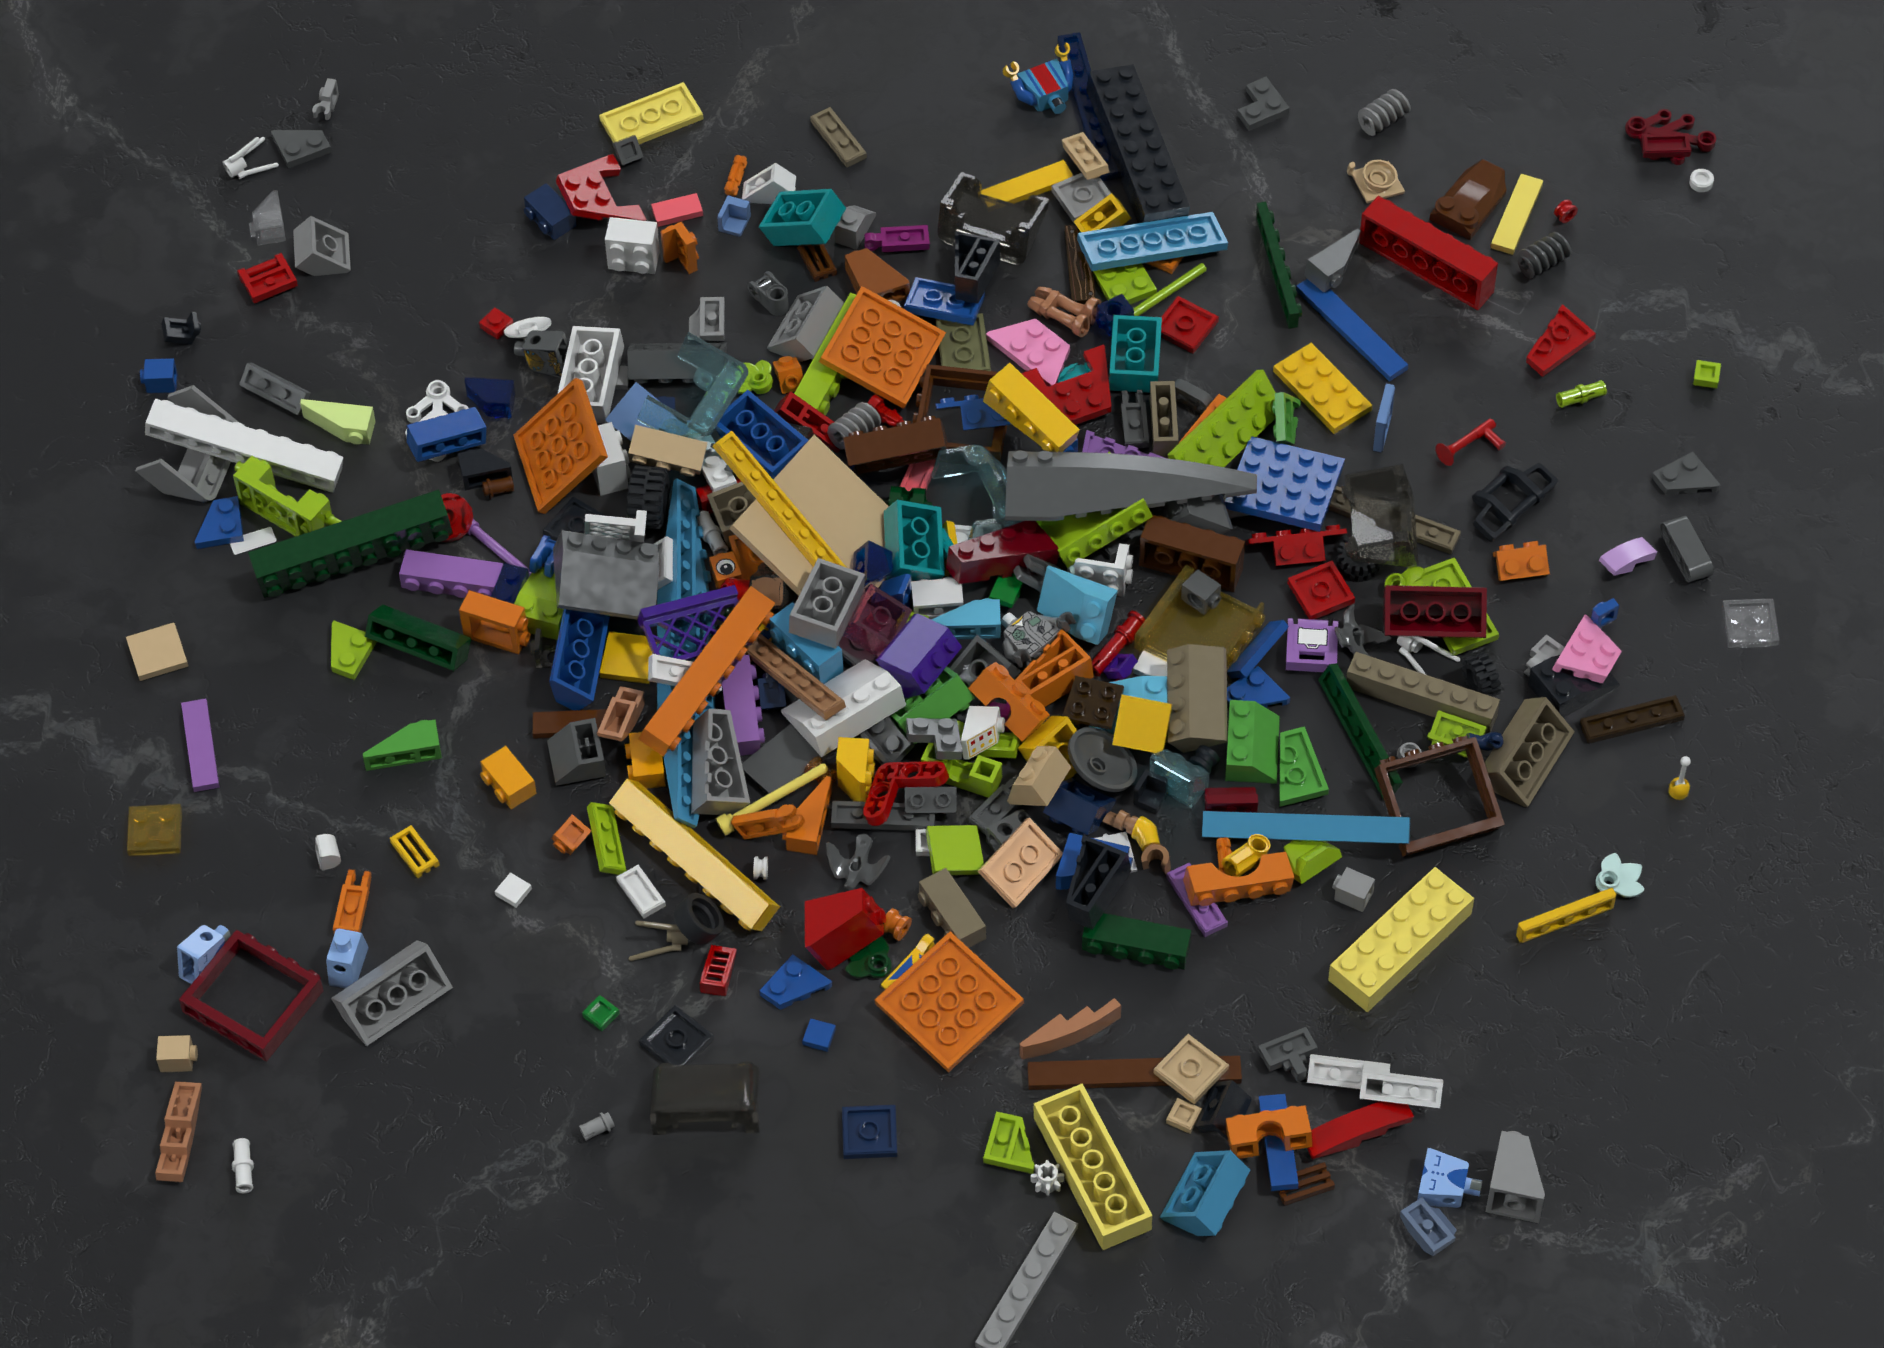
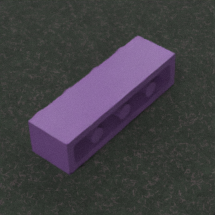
M414 550L405 551L399 572L402 588L411 591H428L433 594L455 595L460 598H465L468 591L471 590L499 599L505 580L503 563Z
M745 655L740 662L738 660L734 661L732 665L735 666V669L727 680L722 677L725 710L731 711L740 756L754 754L760 749V743H765L764 729L758 728V722H762L761 706L756 707L755 701L760 700L758 685L753 686L752 681L757 679L756 665H750V657Z

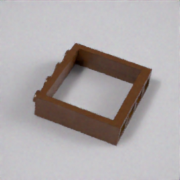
M927 364L925 375L920 376V388L923 389L922 393L917 394L916 407L919 408V412H914L913 423L921 422V418L928 416L933 385L986 391L989 380L998 372ZM1007 426L995 427L992 447L947 442L950 456L939 458L938 460L1001 466Z
M1467 735L1452 739V744L1445 746L1443 742L1428 746L1429 750L1421 753L1419 749L1411 750L1404 753L1405 757L1397 760L1395 756L1380 760L1381 764L1374 769L1389 816L1401 817L1387 773L1466 751L1488 819L1409 841V844H1399L1402 857L1494 831L1505 825L1476 737L1468 739Z

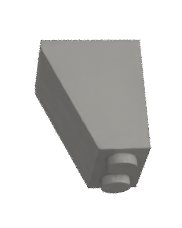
M1501 1131L1485 1212L1539 1223L1545 1193L1529 1136L1522 1135L1517 1131Z

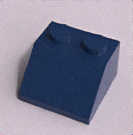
M1072 777L1061 783L1048 806H1045L1043 813L1049 815L1050 820L1055 823L1066 824L1072 827V831L1079 835H1089L1098 830L1106 814L1115 805L1116 799Z

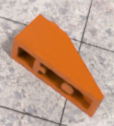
M826 776L797 808L796 815H802L805 823L798 829L782 833V840H786L787 851L817 855L832 794V777Z

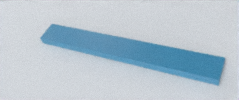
M1203 811L1202 837L1249 839L1253 834H1261L1267 837L1268 840L1409 844L1410 817Z

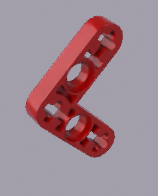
M940 761L889 762L881 765L876 771L863 808V814L868 824L879 826L887 821L898 788L938 787L945 784L949 779V773L944 763ZM912 772H918V774L913 777H907ZM888 791L886 795L877 797L879 793Z

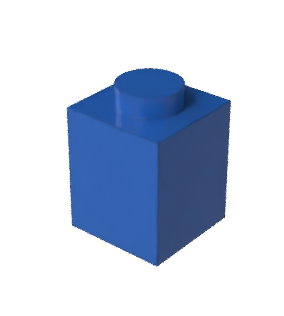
M174 358L145 359L144 369L140 370L141 384H145L147 393H170L176 391L177 369Z

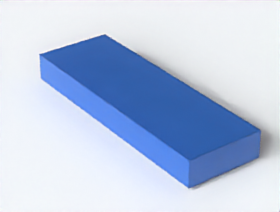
M1284 620L1270 621L1227 670V675L1230 679L1246 677L1288 629L1289 626Z

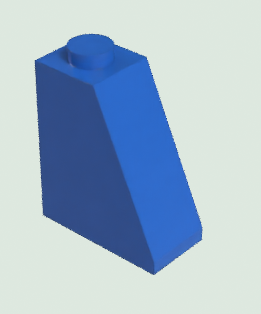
M1073 833L1068 835L1056 874V889H1070L1072 877L1077 866V857L1082 846V835ZM1095 839L1104 844L1128 853L1129 856V846H1124L1112 842ZM1129 857L1130 865L1132 867L1133 858Z

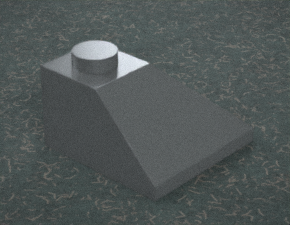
M1222 494L1216 495L1212 500L1205 501L1198 497L1187 499V503L1177 504L1176 501L1165 502V509L1169 520L1188 523L1191 526L1204 530L1209 529L1218 534H1224L1233 529Z

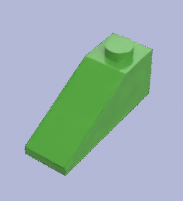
M421 720L417 723H411L364 752L363 759L366 771L441 759L442 755L436 720Z

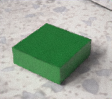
M601 995L582 1012V1016L600 1031H603L620 1014L619 1009Z

